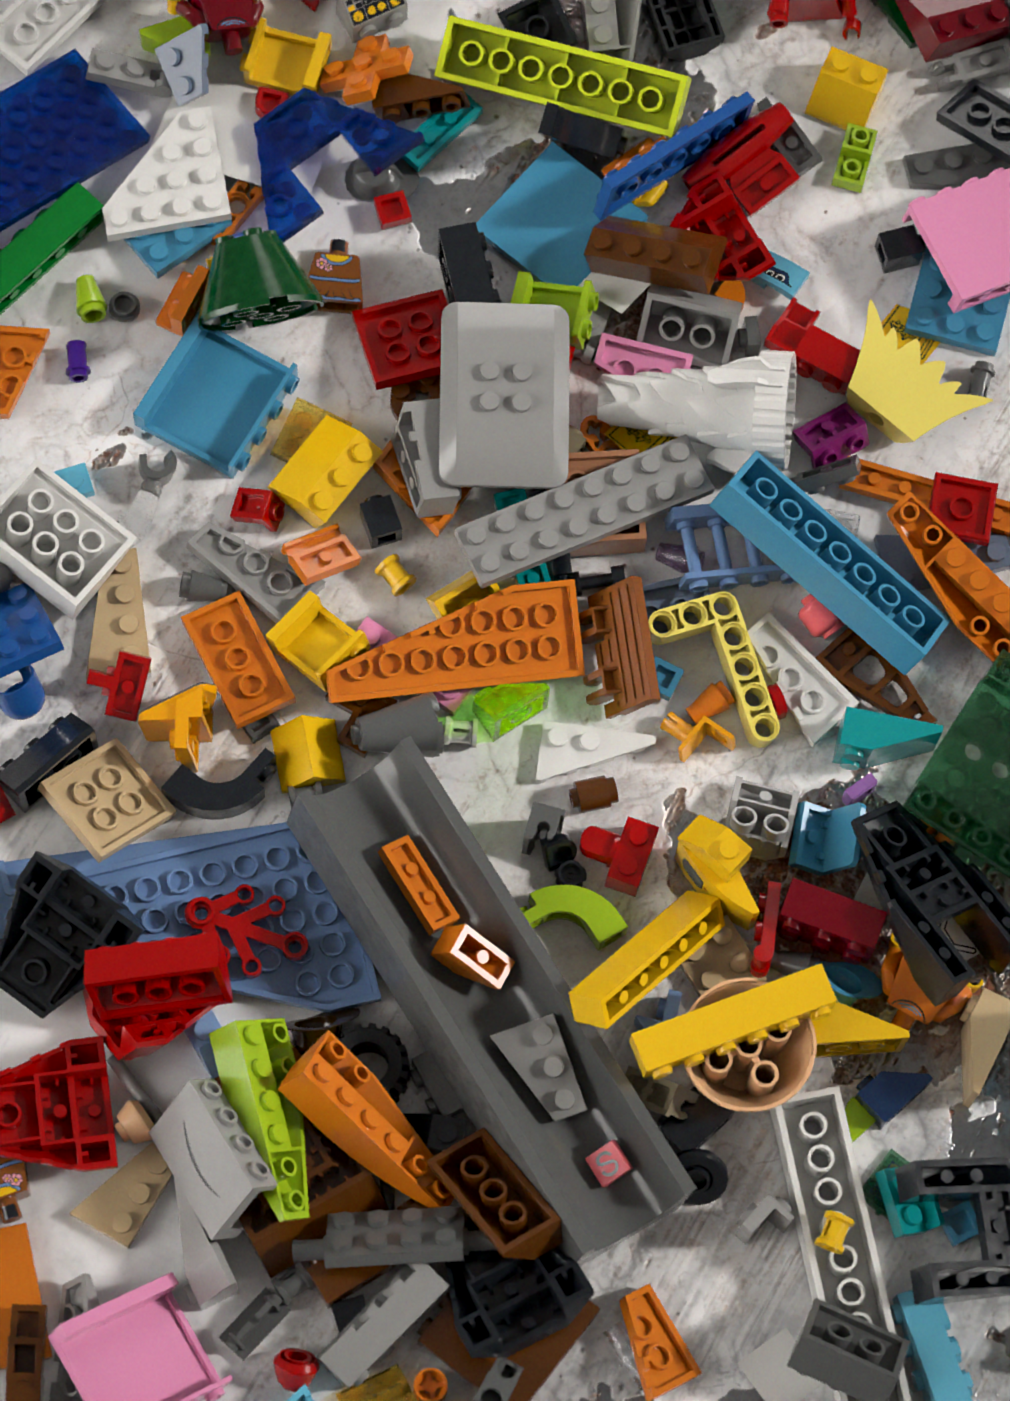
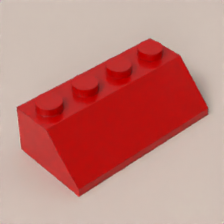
M218 932L199 933L194 936L179 938L168 937L157 941L133 942L128 945L102 946L97 949L85 950L84 986L101 1021L233 1003L226 953Z

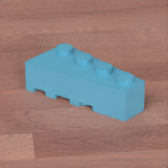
M913 1290L896 1294L892 1299L893 1305H890V1310L895 1325L900 1324L903 1338L910 1341L905 1357H911L914 1371H911V1378L915 1390L922 1392L924 1401H972V1387L974 1384L970 1373L960 1369L959 1363L962 1362V1352L955 1337H948L947 1330L951 1329V1323L944 1304L915 1305Z

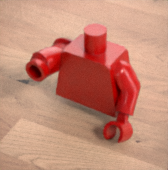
M771 0L769 3L767 17L770 20V26L773 28H785L788 22L833 20L846 17L842 31L843 38L848 40V29H854L857 32L858 39L861 35L862 23L858 18H855V15H857L855 0Z

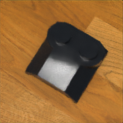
M523 0L497 13L506 30L572 47L579 43L560 0Z

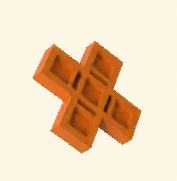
M386 34L370 35L358 40L353 59L333 61L325 65L320 80V86L324 94L344 89L342 97L347 106L374 100L380 80L409 74L413 59V53L409 45L389 48L390 41Z

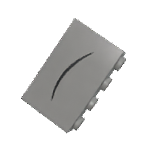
M213 1078L189 1080L149 1131L151 1138L211 1240L237 1237L243 1230L238 1220L240 1215L259 1192L273 1190L277 1186V1182L269 1167L264 1162L253 1140L249 1137L236 1112L225 1097L221 1087Z

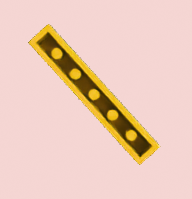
M687 890L568 992L574 1020L603 1029H608L725 926L720 898Z
M822 963L631 1033L629 1043L643 1078L653 1076L654 1080L672 1074V1068L685 1064L686 1068L696 1066L704 1062V1056L715 1052L718 1056L728 1054L737 1049L736 1044L748 1040L749 1044L758 1043L768 1038V1032L780 1029L781 1033L790 1031L800 1025L799 1021L809 1017L813 1021L822 1019L831 1014L830 1009L834 1008L837 999Z

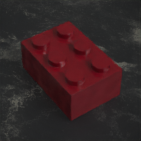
M793 878L778 915L776 932H779V936L787 941L798 942V940L809 943L811 944L810 947L817 952L828 954L831 951L842 955V960L853 965L867 964L875 950L887 912Z

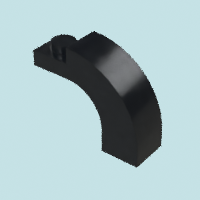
M265 747L239 777L223 783L206 781L182 763L161 787V791L173 806L191 816L210 820L235 817L252 809L265 798V790L260 783L266 784L277 770L275 768L276 755Z

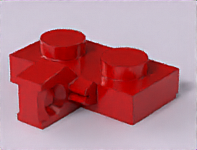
M120 650L116 667L108 665L106 672L95 669L89 670L86 683L103 687L101 695L108 696L104 715L133 722L137 721L152 660L151 657Z

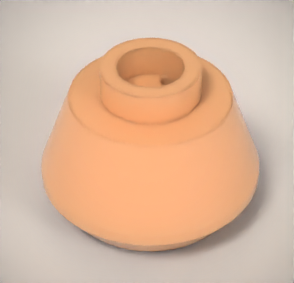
M138 1100L127 1101L116 1116L119 1121L114 1125L116 1131L124 1143L128 1140H131L133 1144L153 1140L149 1131L153 1128L154 1124Z

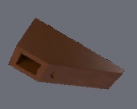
M405 74L380 80L376 98L372 100V108L382 125L396 124L413 118H426L430 115L444 112H457L460 109L470 108V103L461 86L413 74Z

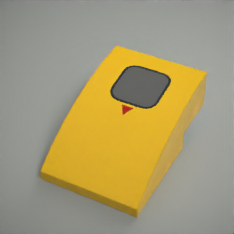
M679 842L674 858L693 888L698 893L719 897L723 916L728 915L732 923L747 931L752 929L760 911L740 871L726 883Z

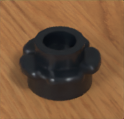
M575 860L563 862L554 872L557 878L555 880L557 885L582 887V883L587 878L585 868ZM569 873L573 874L574 877L572 879L567 877Z

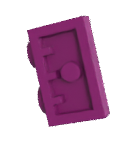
M847 402L793 430L794 440L811 457L813 468L846 458L848 455L851 456L870 444L866 422Z

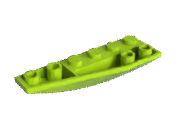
M285 1018L233 1021L209 1033L223 1093L277 1182V1186L273 1190L262 1192L278 1220L283 1222L306 1219L309 1217L303 1113L278 1090L288 1071L296 1063Z

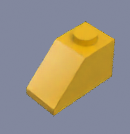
M701 814L677 837L679 842L726 883L749 860L753 850L727 826Z

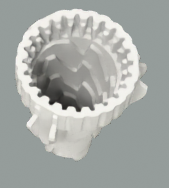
M761 350L760 356L740 358L721 366H703L701 370L671 368V373L646 371L635 373L634 376L601 374L597 419L613 426L648 430V434L654 436L680 437L686 434L690 442L716 447V449L706 455V464L716 465L720 469L733 474L740 469L756 450L782 472L788 468L792 447L796 404V354L794 351Z

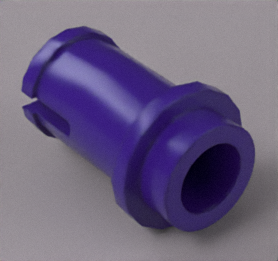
M72 340L66 344L68 368H66L65 374L74 383L87 381L88 375L91 373L90 367L87 366V345L82 340Z

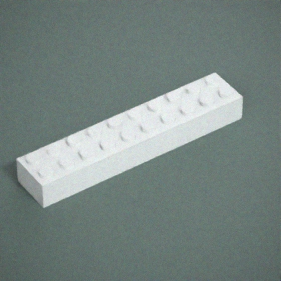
M836 1086L796 1094L784 1104L770 1109L812 1301L816 1297L896 1334L840 1088ZM826 1210L841 1213L855 1221L853 1227H849L842 1245L844 1247L842 1254L830 1252L814 1244L816 1238L820 1237L826 1221L824 1214ZM903 1366L888 1401H911ZM832 1389L835 1401H860L844 1392Z

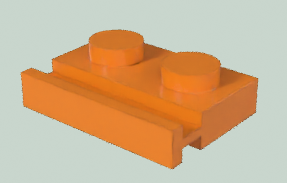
M338 523L283 544L282 554L287 555L289 564L305 586L360 564L361 556L345 534L342 535Z

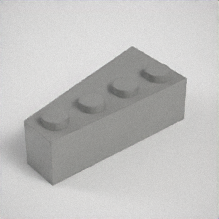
M427 1263L404 1264L316 1357L318 1362L344 1388H349L352 1384L358 1387L370 1375L371 1372L368 1368L376 1360L379 1362L383 1361L395 1348L392 1344L401 1335L405 1337L418 1324L417 1319L425 1310L427 1312L430 1311L442 1298L440 1295L449 1285Z

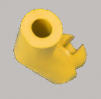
M664 181L631 203L636 207H652L668 189L669 184L667 181Z

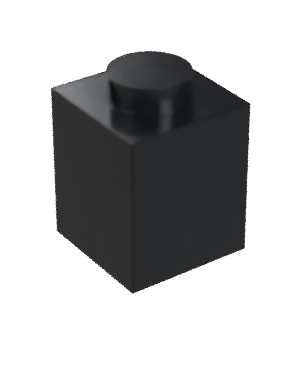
M914 224L878 233L875 243V249L884 274L919 265L922 255L926 251L925 242L921 234H917Z
M373 495L365 499L363 503H360V517L372 549L402 540V526L391 495L383 497L382 495Z

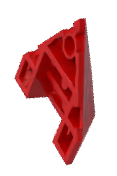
M720 171L715 172L691 187L686 196L688 199L682 211L675 215L669 227L727 237L728 241L714 281L751 280L776 265L762 239L758 237L740 208Z
M86 988L82 989L90 1026L98 1036L103 1035L104 1044L117 1060H133L136 1057L149 1056L168 1044L215 1007L207 1006L101 1021Z

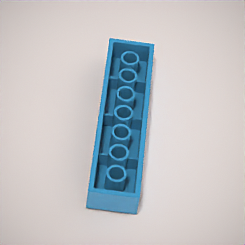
M757 450L709 504L721 517L903 675H906L926 656L951 621L949 617Z

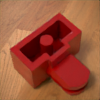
M629 816L622 835L597 826H589L581 835L580 852L587 858L607 864L606 867H609L604 887L636 897L657 838L659 827Z

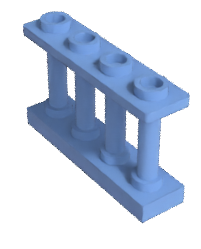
M709 504L672 507L664 518L666 531L677 530L678 533H681L689 572L685 573L678 583L679 590H690L691 593H699L712 587L730 590L744 584H751L752 587H761L775 581H781L782 584L796 582L777 564L763 565L760 550L745 537L744 541L750 567L732 568L724 530L726 526L731 524L712 509ZM708 528V530L712 531L720 570L702 571L694 535L695 529Z

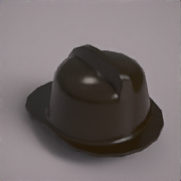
M352 1007L332 1013L323 1012L306 1019L286 1022L287 1030H290L296 1049L303 1056L328 1030L339 1039L341 1037L342 1024L357 1018L361 1011L359 1008Z

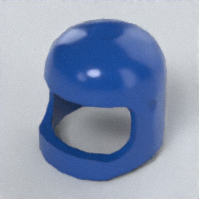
M31 665L18 670L23 681L9 687L4 693L0 692V708L6 716L14 720H25L33 717L42 709L45 703L44 688Z

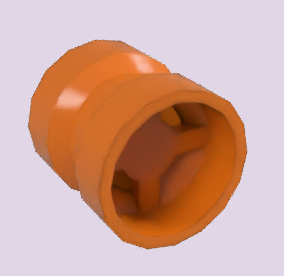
M436 1368L421 1370L414 1380L413 1393L416 1400L443 1401L445 1399L448 1381L443 1372Z

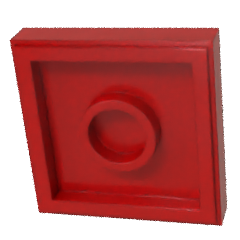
M935 472L929 510L962 542L988 546L998 484Z

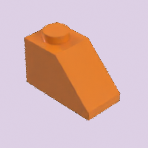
M467 924L445 927L430 954L455 974L495 990L501 989L515 963L513 959Z

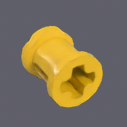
M392 554L385 558L375 568L374 572L377 576H382L392 588L391 593L397 597L410 589L417 578L414 574H409L399 562L400 557L397 554Z
M826 1210L824 1214L826 1218L820 1237L816 1238L814 1244L830 1252L842 1254L844 1251L842 1245L849 1227H853L855 1221L841 1213Z

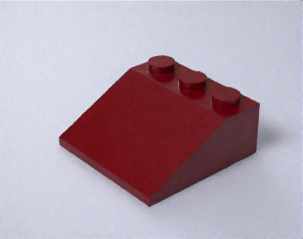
M895 0L926 63L1004 39L1010 33V10L1005 0Z

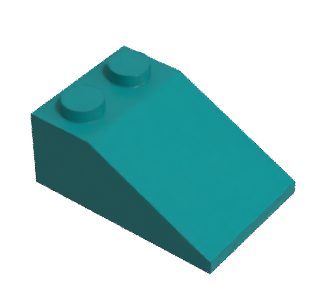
M846 707L838 727L832 763L840 764V767L846 770H858L859 768L866 769L931 752L934 750L943 732L944 725Z

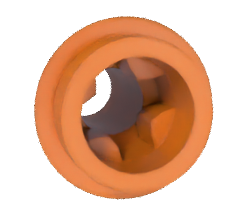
M720 680L716 684L711 683L685 710L697 725L703 716L710 718L729 710L730 705L735 700Z

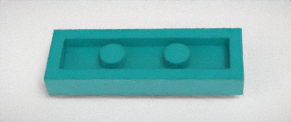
M466 92L470 108L460 109L452 113L444 112L431 115L396 147V153L418 173L483 114V107Z

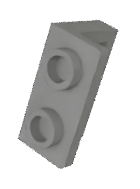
M768 1194L758 1206L752 1202L742 1213L736 1223L740 1228L735 1236L746 1245L767 1220L784 1233L794 1219V1216L790 1213L792 1208L779 1196L774 1199Z

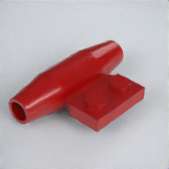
M778 102L744 120L706 149L681 176L683 183L690 191L692 186L720 171L725 181L729 179L731 191L747 214L752 217L800 180V176L782 153L780 154L770 149L794 122L792 115L781 102Z

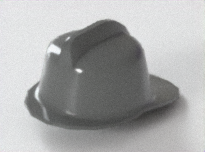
M370 152L362 155L350 164L346 170L344 181L349 193L361 201H373V197L400 190L404 191L407 198L418 187L419 173L398 155Z

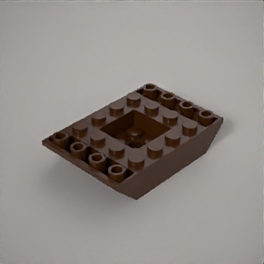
M291 1043L295 1062H297L302 1056ZM218 1076L214 1079L217 1081V1083L222 1089L220 1078ZM304 1114L303 1125L309 1217L301 1220L280 1222L261 1191L238 1218L245 1236L270 1279L290 1269L297 1263L293 1260V1240L323 1239L327 1232L328 1214L389 1210L372 1173L326 1137Z

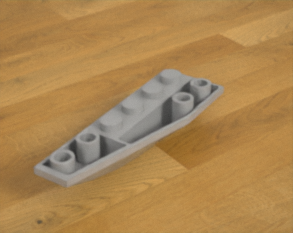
M580 0L586 50L633 62L642 0Z

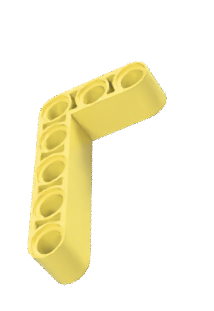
M722 591L653 612L648 619L652 644L663 645L710 631L748 742L757 748H764L770 745L779 734L780 725L735 596L729 592ZM714 604H724L728 608L729 614L719 615L714 610ZM686 612L694 613L698 618V623L693 625L687 623L683 614ZM661 621L665 623L668 627V632L658 633L653 628V622ZM731 633L737 636L739 645H729L724 639V634ZM737 663L746 665L749 669V675H739L735 671L734 665ZM750 693L756 695L760 705L750 706L745 700V695ZM757 724L766 725L770 730V736H760L757 734L755 726Z

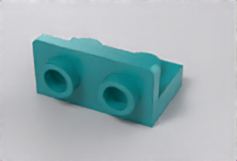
M899 1167L883 1169L875 1173L894 1238L924 1234L945 1224L939 1201L900 1203L895 1169Z

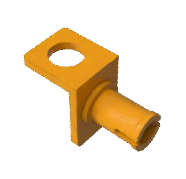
M670 712L667 714V717L670 719L664 718L660 726L661 730L666 731L682 742L678 748L679 759L683 763L694 752L706 735H709L731 751L736 748L734 735L706 716H703L697 725L692 726L675 715L674 712Z

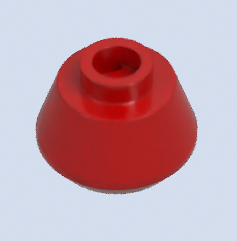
M286 1348L273 1358L277 1381L285 1390L290 1392L298 1391L304 1384L308 1387L320 1369V1363L316 1356L304 1349Z

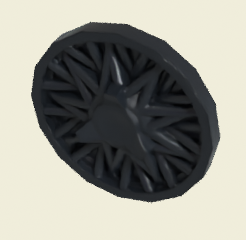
M699 1148L683 1150L676 1154L696 1186L695 1191L684 1203L703 1205L720 1198L727 1188L729 1178L727 1167L722 1159L709 1150Z

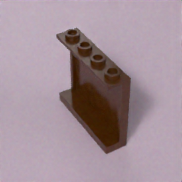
M448 1291L438 1304L442 1309L434 1320L429 1316L416 1332L420 1335L417 1345L421 1348L424 1346L479 1390L497 1358H471L455 1329L450 1291ZM589 1300L569 1326L506 1358L524 1368L508 1401H531L598 1315L600 1311L598 1306Z

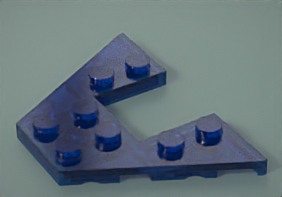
M302 88L254 123L268 230H276L281 240L285 242L324 214L321 206L292 170L341 135L371 173L377 176L424 142L423 134L419 131L415 133L395 125L393 121L388 119L381 120L375 114L359 108L352 109L339 104L338 100L328 96L321 97L312 90Z

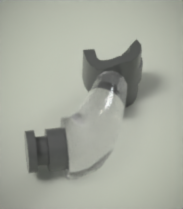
M172 450L164 457L163 463L166 468L161 471L151 470L147 464V454H139V472L144 481L141 483L128 511L123 515H118L117 521L137 537L132 547L139 544L147 535L159 504L163 486L170 482L176 471L177 459Z

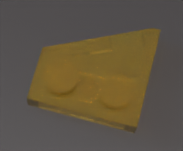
M297 397L270 455L287 463L326 415L349 426H352L353 423Z

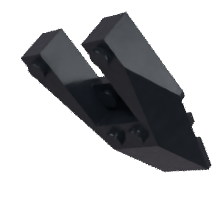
M897 800L852 820L851 825L878 901L883 911L887 912V921L914 981L935 1007L956 997L976 975L938 926L951 918L956 921L998 975L1010 970V906L978 866L973 862L967 865L953 853L955 848L946 840L939 843L926 831L928 826Z
M996 1157L914 1160L896 1168L895 1173L900 1203L973 1200L982 1260L928 1263L910 1270L915 1305L942 1304L1009 1296L1010 1159Z

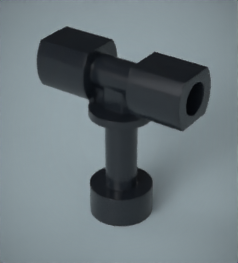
M570 553L551 560L554 581L575 579L577 597H582V590L611 586L625 579L623 565L611 566V573L580 577L579 571L572 572Z

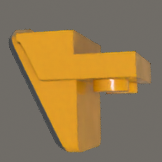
M199 682L143 709L138 716V724L145 739L151 742L169 741L170 748L175 749L176 761H180L181 764L183 763L194 773L198 772L199 742H212L214 711L212 707L217 695V686L211 683Z

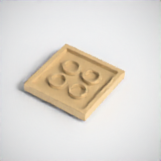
M117 737L43 780L38 787V790L98 863L172 819L177 812Z

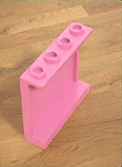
M1004 167L998 168L987 177L981 179L973 177L964 182L962 186L954 189L946 187L937 192L935 196L927 199L922 196L909 203V208L902 220L904 223L913 220L953 295L948 305L953 314L1010 293V168L1006 170Z
M173 1272L61 1323L48 1336L83 1401H202L204 1399L206 1401H215L225 1394L223 1389L233 1378L231 1375L220 1379L171 1292L179 1284Z

